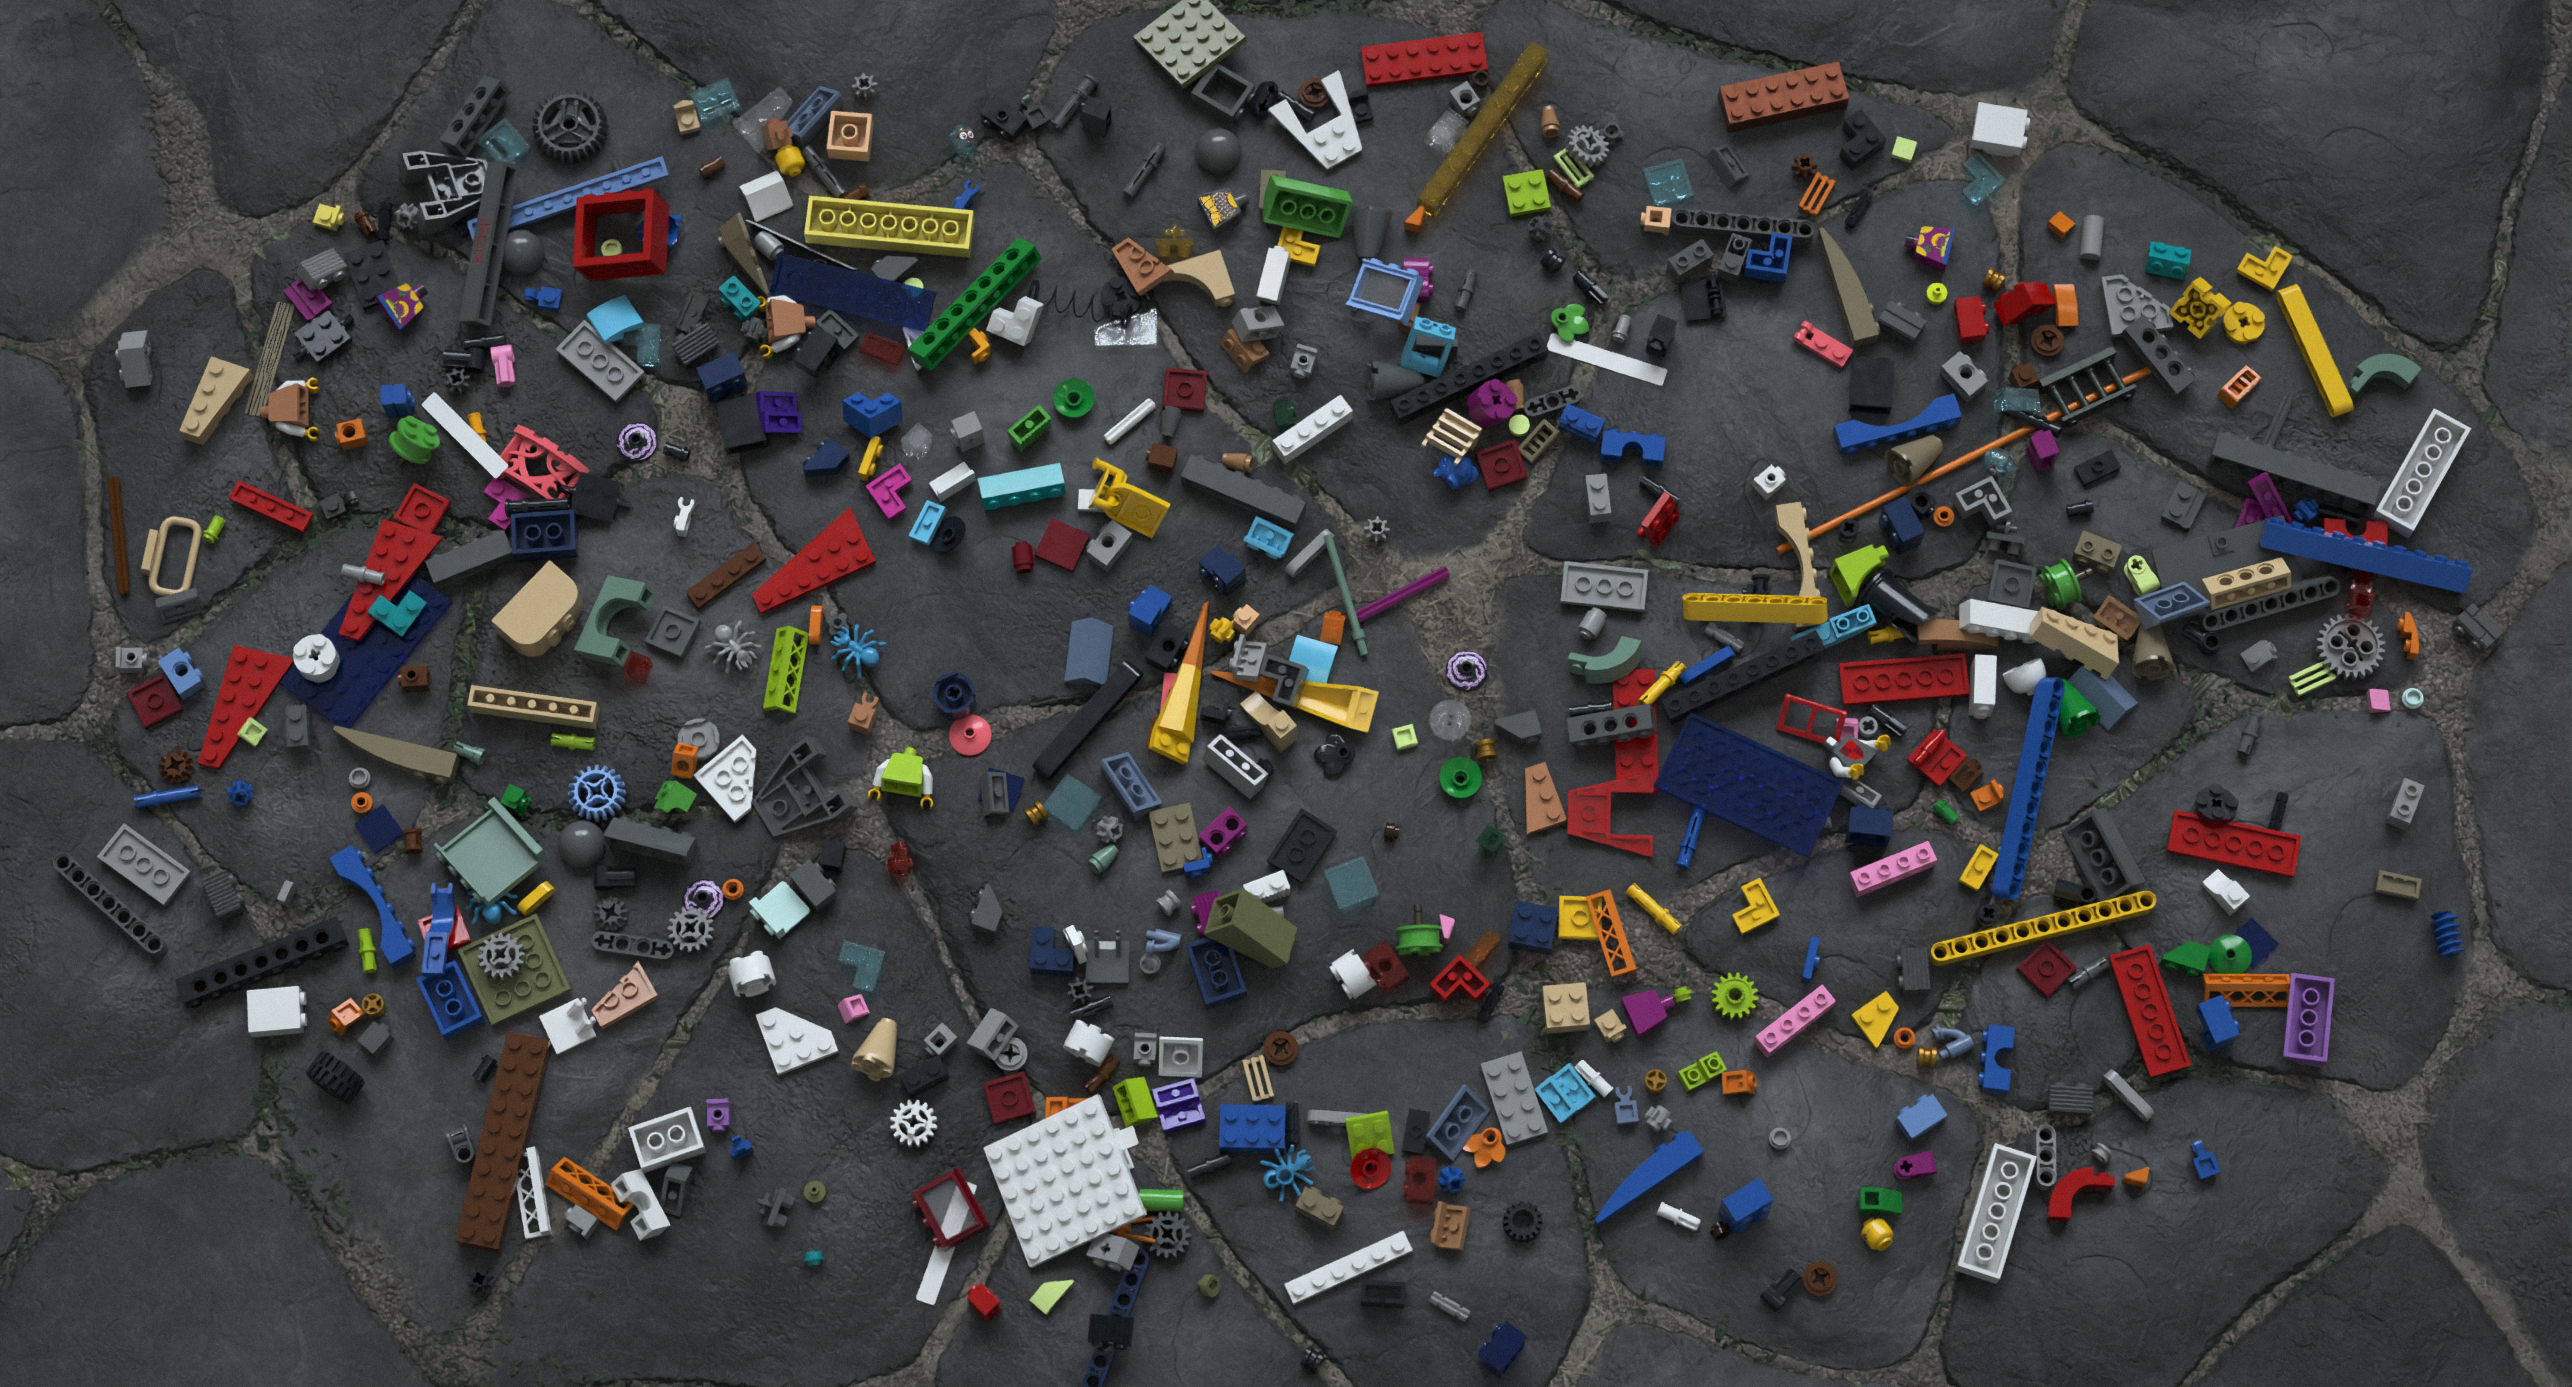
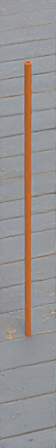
M2145 367L2122 378L2127 386L2151 374V371ZM2115 383L2104 387L2107 395L2118 390ZM2096 391L2085 396L2089 404L2100 399ZM2078 400L2067 405L2071 412L2082 408ZM2059 409L2045 417L2053 422L2063 417V414ZM2026 425L1919 477L1911 485L1901 486L1810 530V540L1840 526L1841 522L1845 519H1854L1910 492L1917 484L1922 486L2035 431L2036 428ZM1789 542L1776 547L1779 555L1793 549Z

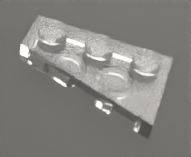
M779 86L734 121L732 126L759 156L766 146L761 126L767 125V120L774 118L782 121L792 106L793 101Z
M1156 308L1150 309L1148 313L1132 315L1131 322L1125 330L1121 328V325L1113 327L1111 322L1095 327V349L1157 348ZM1116 320L1112 322L1114 325H1118L1121 321Z

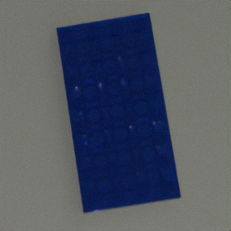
M415 574L398 596H395L391 601L392 604L398 607L410 590L427 602L404 635L400 637L376 619L375 624L362 640L358 642L338 634L353 597L352 594L320 633L333 643L339 654L340 663L335 675L325 682H314L305 679L294 664L280 681V684L337 726L350 729L453 602Z
M1690 712L1659 773L1654 788L1809 858L1845 785V781Z

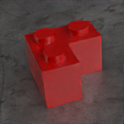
M2025 281L2016 284L2011 292L1999 296V300L1993 306L2003 326H2014L2029 315L2043 314L2054 306L2056 302L2045 282L2037 283L2033 281L2025 283Z
M1459 954L1430 983L1429 990L1444 1005L1459 990L1476 1004L1490 990L1491 983Z

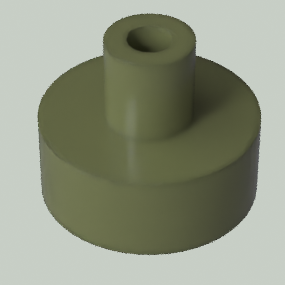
M819 1181L809 1182L804 1188L805 1198L812 1204L821 1203L826 1197L824 1185Z
M1207 1274L1202 1280L1198 1281L1197 1285L1202 1295L1215 1297L1220 1291L1221 1282L1218 1276Z

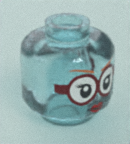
M959 124L953 127V131L948 136L954 153L960 156H967L975 152L978 141L973 128Z
M1995 447L1992 450L1989 449L1982 461L1985 471L1999 478L2006 476L2007 473L2011 474L2015 467L2013 455L1999 447Z

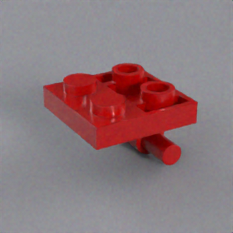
M1664 492L1653 508L1644 517L1640 528L1636 532L1641 538L1646 535L1650 545L1656 548L1666 539L1671 527L1676 525L1679 520V511L1670 494Z
M1934 728L1907 758V762L1940 788L1966 759L1967 755L1946 738L1947 733L1943 729L1937 731Z

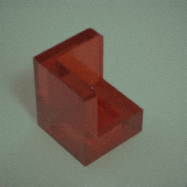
M630 651L622 670L625 677L645 684L653 664L649 657Z

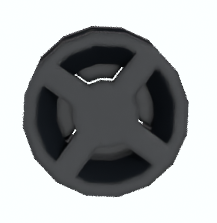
M1552 248L1545 254L1540 264L1543 267L1549 268L1551 274H1555L1563 266L1566 259L1563 256H1559L1557 251Z
M1309 1345L1300 1365L1303 1367L1308 1366L1313 1372H1317L1325 1352L1315 1351L1314 1347Z

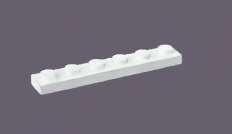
M1401 1231L1289 1281L1284 1286L1293 1305L1409 1254L1413 1250L1404 1231Z

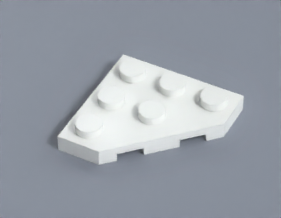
M743 734L694 774L695 779L734 823L752 810L757 751Z
M776 1007L756 1015L778 1076L839 1053L830 1030Z

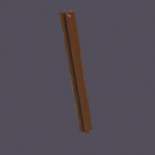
M113 476L107 479L117 591L120 596H126L130 594L120 482L118 477Z

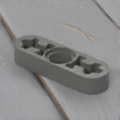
M1571 385L1529 399L1524 404V415L1528 419L1535 420L1564 410L1567 403L1576 406L1581 401V390L1577 386ZM1569 392H1572L1573 395L1577 394L1575 400H1572L1571 397L1566 398L1569 396ZM1560 395H1563V398H1566L1564 400V404H1562V398ZM1555 398L1559 404L1556 407H1550L1547 405V400ZM1530 405H1533L1534 408H1537L1536 413H1533L1532 410L1528 411L1530 409Z

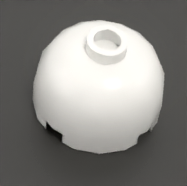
M2037 658L2024 663L2022 666L2008 670L2003 673V677L2007 686L2013 692L2018 694L2027 693L2030 696L2034 694L2039 680L2044 677L2046 678V669L2042 659Z

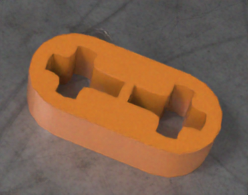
M811 606L809 644H821L823 606Z

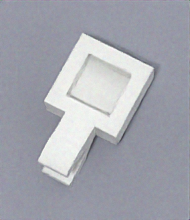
M680 497L678 505L681 511L680 515L675 517L674 528H676L678 536L686 537L691 521V512L695 507V503L691 499L690 504L684 506V499Z

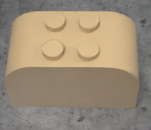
M549 560L491 622L497 634L520 654L536 657L547 652L552 646L555 647L561 641V636L566 631L569 632L574 628L577 619L582 613L583 602L574 581Z

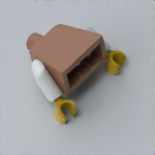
M781 295L769 297L768 300L763 296L757 297L760 303H763L757 310L760 312L766 311L768 342L772 343L770 347L766 344L760 347L761 351L769 349L767 354L762 355L764 359H770L773 356V352L778 353L799 342L806 329H814L815 317L804 316L803 305L797 304L789 297Z
M310 378L307 382H304V380L284 382L276 391L269 394L268 405L260 408L261 417L263 419L268 418L269 422L276 425L278 430L289 435L299 437L305 435L308 436L310 441H317L318 438L310 436V433H319V430L316 427H311L307 430L305 427H308V391L312 394L319 392V387H311L313 384L317 385L318 380Z

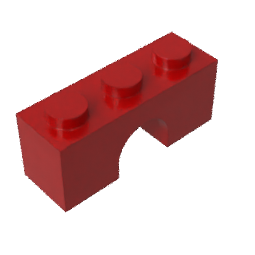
M2324 518L2321 528L2325 529V532L2333 534V531L2344 533L2345 537L2353 538V535L2349 534L2346 530L2345 519ZM2366 521L2363 526V534L2360 537L2365 538L2367 542L2374 543V540L2386 543V546H2388V522Z

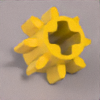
M1224 617L1220 621L1215 618L1209 625V629L1212 630L1210 636L1219 643H1223L1224 640L1230 642L1235 635V631H1233L1234 624Z

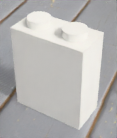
M1274 246V249H1268L1257 292L1259 301L1280 306L1291 262V256L1284 247Z
M1975 654L1971 664L1969 715L1974 716V718L1985 719L1990 717L1995 706L1997 656Z
M299 986L247 990L249 1034L252 1037L304 1033V1026H307V1015L303 1013V1005H306V993Z

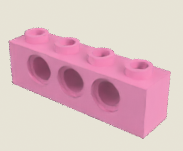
M1926 841L1850 872L1848 881L1857 898L1934 867L1937 858L1929 841Z
M1823 985L1819 986L1756 1035L1754 1039L1755 1045L1766 1058H1769L1832 1009L1836 1000Z

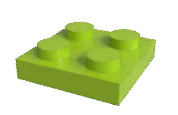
M1543 169L1503 176L1502 180L1510 217L1551 210Z
M1388 1111L1345 1118L1352 1160L1357 1153L1370 1147L1379 1148L1386 1152L1387 1155L1395 1153Z

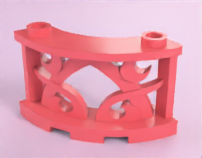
M517 425L514 429L515 436L500 455L507 464H514L512 467L506 468L498 477L502 479L506 477L518 483L540 499H555L548 494V490L551 488L557 493V486L554 482L566 485L563 479L575 473L566 485L574 487L578 482L580 472L589 473L590 470L572 455H565L563 451H558L559 446L545 437L543 439L539 438L534 431ZM532 447L537 448L535 453H531ZM546 452L548 454L547 467L551 474L529 476L525 458L535 459L541 457ZM554 461L560 462V465L556 467L558 472L552 467ZM541 484H542L541 489L538 488L537 486H535V485H541ZM561 493L558 498H566L570 495Z

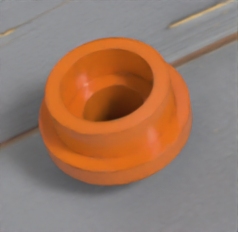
M1942 506L1934 511L1933 520L1940 527H1948L1953 523L1954 513L1950 508ZM1945 513L1948 518L1943 519L1940 514Z
M359 792L353 796L351 805L356 812L366 813L372 808L373 800L368 793ZM359 800H365L363 805H358Z
M730 879L724 883L722 892L728 900H737L743 895L744 887L739 880ZM736 887L737 891L735 893H730V888Z
M1900 1028L1894 1034V1043L1901 1049H1908L1915 1043V1034L1909 1028ZM1903 1035L1907 1036L1908 1041L1903 1042L1900 1037Z

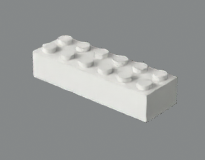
M2433 409L2371 519L2377 522H2388V528L2409 539L2471 428Z
M1997 1143L1993 1145L1955 1271L1995 1284L1998 1283L2037 1156Z

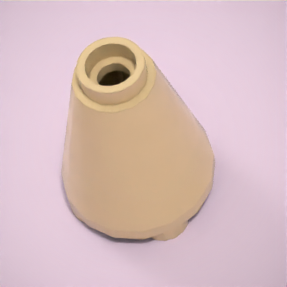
M882 1018L854 1054L851 1067L868 1074V1078L873 1081H880L881 1078L892 1076L895 1065L897 1023L891 1019Z

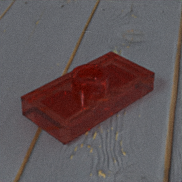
M867 332L859 351L898 366L906 346Z

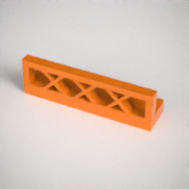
M1608 889L1587 896L1586 900L1612 978L1626 973L1629 976L1637 974L1611 890ZM1604 897L1606 905L1601 912L1593 907L1592 901ZM1603 916L1612 922L1609 932L1600 928L1599 923ZM1609 937L1618 940L1619 945L1615 952L1606 947ZM1616 956L1625 961L1626 968L1614 971L1612 963Z
M2203 974L2202 982L2205 988L2203 1002L2209 1000L2210 991H2219L2223 995L2224 1000H2228L2231 1007H2288L2289 974ZM2235 991H2241L2244 994L2239 1000H2233L2230 997ZM2255 992H2263L2266 995L2261 1000H2254L2251 997ZM2277 992H2286L2285 1000H2276L2273 995Z
M566 1157L562 1158L550 1170L545 1183L546 1186L616 1231L621 1227L624 1217L635 1206L629 1201L622 1202V1204L626 1205L624 1209L616 1205L615 1202L620 1201L611 1186ZM565 1166L572 1170V1172H565L561 1168ZM580 1179H585L590 1184H584L580 1181ZM598 1191H604L608 1196L601 1195Z

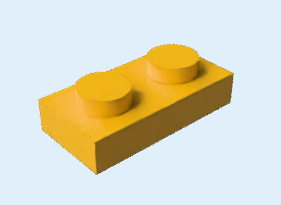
M878 436L871 438L858 471L859 478L867 482L869 476L874 475L876 470V464L874 463L883 451V445Z
M1980 844L1960 877L1959 882L1977 892L1999 854Z

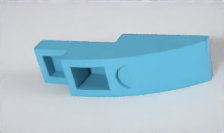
M1866 604L1829 619V622L1793 635L1790 639L1793 641L1816 630L1825 649L1867 630L1877 624L1870 605Z

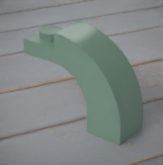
M2396 354L2372 356L2357 366L2353 373L2355 377L2348 384L2350 387L2348 393L2354 399L2369 381L2376 378L2390 379L2406 390L2419 375L2422 368L2410 359Z
M1621 636L1616 648L1611 653L1600 657L1570 652L1567 658L1569 672L1585 675L1586 683L1603 684L1619 680L1632 672L1639 664L1643 656L1642 641Z

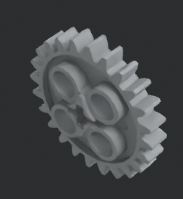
M2345 613L2342 619L2338 614L2335 620L2330 618L2328 624L2324 623L2322 626L2323 630H2320L2318 633L2320 638H2317L2315 643L2320 646H2317L2315 651L2322 652L2318 656V660L2324 659L2322 667L2329 665L2330 669L2328 672L2331 673L2335 670L2337 678L2340 674H2344V680L2349 675H2351L2353 681L2356 680L2357 675L2364 679L2365 672L2371 675L2373 672L2372 668L2377 670L2379 667L2378 663H2381L2383 657L2380 655L2385 653V650L2381 648L2385 645V642L2379 641L2383 634H2376L2379 627L2372 628V620L2367 623L2364 622L2365 616H2362L2359 620L2356 613H2354L2352 618L2349 617L2348 613ZM2348 630H2354L2357 635H2350ZM2331 641H2337L2340 647H2334ZM2361 646H2366L2370 652L2362 651ZM2348 657L2352 659L2353 663H2346L2344 658Z

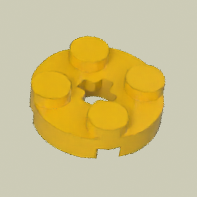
M2235 303L2226 311L2222 320L2226 336L2238 344L2256 341L2264 330L2265 315L2252 304ZM2239 320H2247L2249 326L2241 327Z

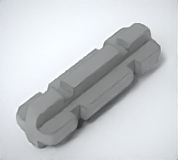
M1714 623L1708 624L1705 629L1706 634L1711 637L1715 636L1714 639L1726 646H1731L1732 650L1737 653L1742 650L1744 646L1743 641L1738 638L1737 640L1734 639L1735 636L1722 628L1718 629V626Z
M1433 1292L1429 1299L1431 1304L1439 1305L1440 1309L1453 1316L1457 1315L1458 1319L1464 1322L1470 1315V1310L1464 1307L1461 1308L1459 1304L1447 1297L1443 1298L1438 1292Z

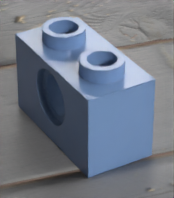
M177 648L158 660V663L181 698L185 700L205 687L201 681L204 679V676L198 668L195 670L190 664L194 661L188 652L183 653L180 648ZM181 670H188L186 675L178 676Z

